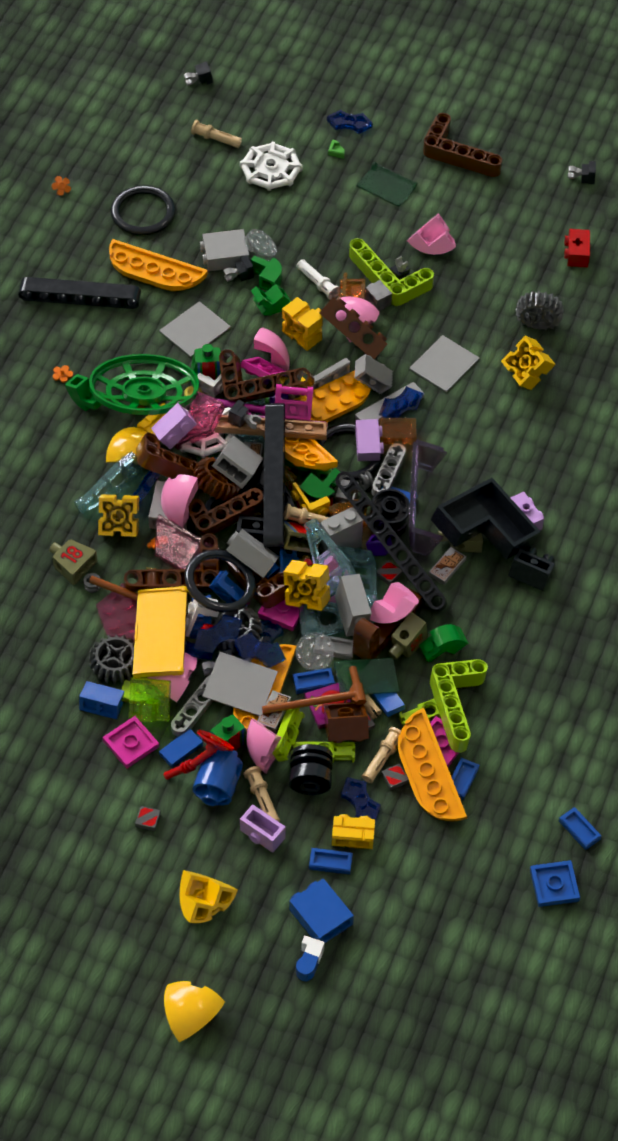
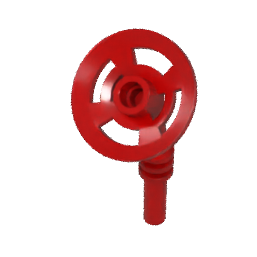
M198 730L197 734L207 744L206 750L193 760L189 759L180 763V766L164 772V778L168 780L182 773H190L216 753L217 750L234 751L235 748L212 733Z

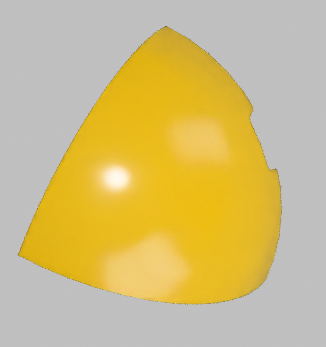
M137 427L120 430L110 441L106 462H137L136 448L147 432Z
M183 870L180 883V905L183 915L190 923L210 921L212 916L219 911H225L230 906L238 890L216 879Z
M189 981L168 984L164 995L167 1020L178 1042L189 1038L215 1017L225 1003L212 989L206 986L203 988L192 986Z

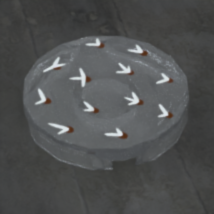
M252 229L245 236L247 248L250 252L254 251L257 257L270 260L276 254V245L265 232Z
M312 632L300 638L296 645L295 653L297 661L303 668L314 671L330 666L335 650L328 636L323 633Z

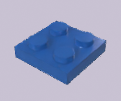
M571 860L530 866L538 907L580 901V894Z

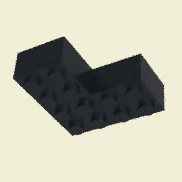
M493 478L437 506L431 518V521L454 547L483 533L506 560L516 555L519 549L525 550L532 546L541 532Z

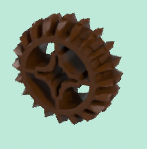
M214 457L202 458L193 471V477L198 478V488L216 500L229 501L236 497L241 488L212 467L216 459Z

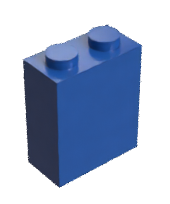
M324 878L318 882H312L305 891L294 894L289 901V910L311 938L326 943L353 925L354 915Z

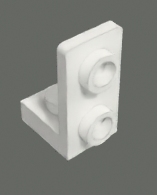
M201 373L197 375L199 388L208 396L215 398L218 393L224 390L221 374L215 381ZM235 373L230 375L229 380L234 378Z
M208 598V599H210V600H212V601L218 602V600H216V599ZM196 600L190 602L186 617L185 636L189 637L198 614L218 617L219 612L203 607Z

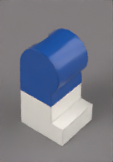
M304 935L301 951H304V954L296 963L298 979L309 981L313 978L323 955L325 942Z

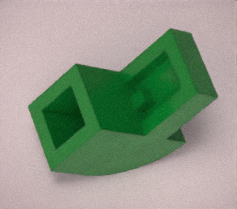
M254 255L251 263L254 273L259 275V288L268 291L275 284L280 286L282 283V266L280 262L275 258H272L269 262Z
M277 284L272 286L267 292L262 291L257 286L251 290L254 295L253 300L263 315L269 316L281 312L282 308L291 302L285 290Z
M76 374L64 384L72 400L84 411L90 408L96 410L102 406L90 392L88 377ZM95 390L98 394L106 395L103 392Z
M334 468L324 481L310 473L301 484L300 489L304 495L313 501L325 496L330 500L335 496V491L331 488L332 486L334 488L337 486L336 476L341 472Z
M447 624L430 631L431 636L419 646L426 660L432 662L445 651L455 654L469 643L460 627Z

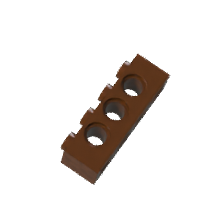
M339 296L337 299L332 297L319 314L365 354L375 360L387 346L385 342L387 338L380 332L378 334L373 332L372 329L374 327L366 320L363 323L358 318L360 315L354 309L349 311L345 307L347 303ZM340 310L346 312V318L343 321H339L336 318V313ZM357 322L360 325V330L355 333L351 332L349 329L351 323ZM371 334L374 338L373 342L365 344L363 342L364 335Z

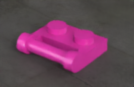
M276 384L275 403L285 404V418L311 421L313 387L298 388ZM281 394L305 395L307 398L306 401L281 399Z

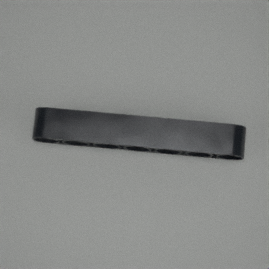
M35 277L22 278L18 292L19 298L25 301L126 309L137 308L141 295V289L135 285Z

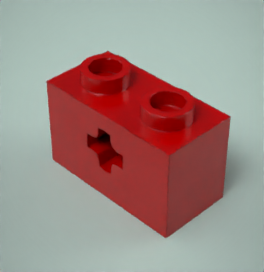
M569 229L568 236L565 235L564 246H567L564 251V259H567V266L588 268L590 230Z

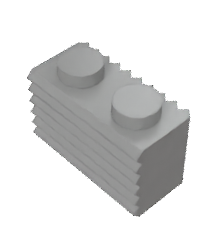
M366 354L355 361V379L371 387L373 391L379 392V394L392 387L393 371L384 364L377 362Z

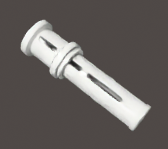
M303 259L297 263V269L317 285V289L321 292L323 291L329 300L332 297L336 298L338 296L340 288L334 286L328 277H323Z

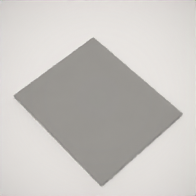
M199 301L160 329L159 332L188 356L192 357L195 349L202 348L205 344H210L229 330L231 326Z
M442 335L409 370L447 392L480 358Z
M219 652L202 697L260 716L262 706H265L278 671Z

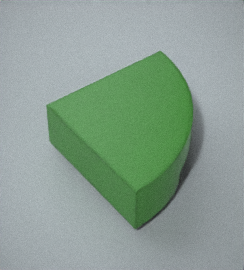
M332 140L328 155L344 159L345 150L338 141Z

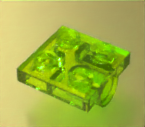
M132 677L130 679L129 718L136 716L142 722L169 721L171 681Z

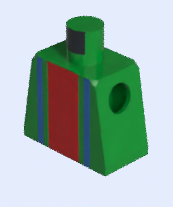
M205 344L202 348L194 350L191 369L196 375L201 373L211 377L213 380L217 379L221 374L219 362L221 349L219 347L213 348L211 344Z
M234 715L223 718L222 722L210 731V733L230 743L235 748L234 751L247 743L246 728Z

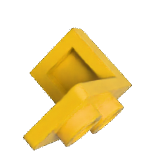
M296 482L292 484L291 496L295 502L299 503L300 509L306 508L308 512L322 516L330 512V500L327 496L310 503Z

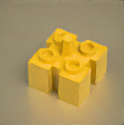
M298 297L282 308V318L285 320L282 322V332L291 339L295 338L297 344L308 351L322 340L323 316L319 314L321 309L310 310L307 302L302 301Z
M524 336L516 345L518 349L515 352L510 351L501 362L508 371L515 373L513 378L521 387L532 390L541 381L539 376L541 374L546 375L556 364L549 355L542 353L544 349L537 340Z
M101 494L99 497V513H103V517L98 520V535L114 536L116 531H121V536L136 537L139 530V518H134V514H137L139 511V496L124 495L122 500H117V495Z
M292 560L283 571L284 585L289 586L285 591L286 605L301 607L302 604H307V609L319 611L324 609L331 599L330 586L326 585L329 580V566L314 563L312 567H308L307 562Z

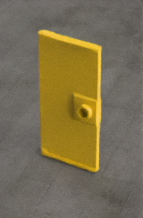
M186 586L138 590L133 677L176 676L184 674L188 594Z

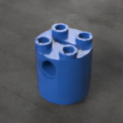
M217 750L216 753L201 763L192 789L195 796L201 799L203 803L216 806L227 805L231 802L243 768V763L237 757L238 753L236 751Z

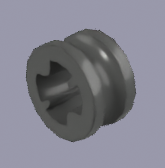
M365 472V475L359 474L358 478L361 487L364 490H367L368 487L372 488L374 481L370 472Z
M90 573L84 577V588L86 591L94 593L99 591L101 587L90 585L89 580L91 576L98 578L100 576Z

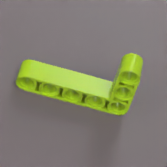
M359 238L351 240L349 249L350 259L372 283L381 280L392 293V305L400 306L433 288L434 272L431 269H420L399 280L365 241Z
M483 660L439 663L432 668L430 686L449 745L457 753L467 750L471 733L456 688L478 686L484 683L488 665Z

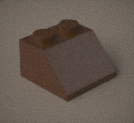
M354 702L323 704L326 735L329 742L341 743L345 740L360 742L363 739H369L368 714L364 704L356 705Z

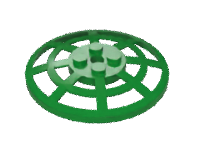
M132 354L116 357L100 364L90 375L89 388L92 396L99 403L112 410L133 415H158L167 413L178 401H182L179 402L182 407L190 404L198 394L199 379L189 366L178 360L160 355ZM147 363L157 364L158 366L155 371H133L130 364ZM122 366L125 373L111 380L102 376L105 372ZM165 367H170L181 372L186 377L177 381L173 377L164 374L163 371ZM129 378V380H127L123 385L117 383L123 379ZM159 378L166 380L171 384L165 386V384L162 381H160ZM97 380L106 384V395L98 394L95 391ZM191 381L193 393L189 396H182V385ZM112 388L122 391V395H112ZM176 389V396H166L167 391ZM117 400H126L131 404L127 406ZM162 401H171L163 406L158 405ZM139 405H141V406H148V407H152V408H137V407H138Z

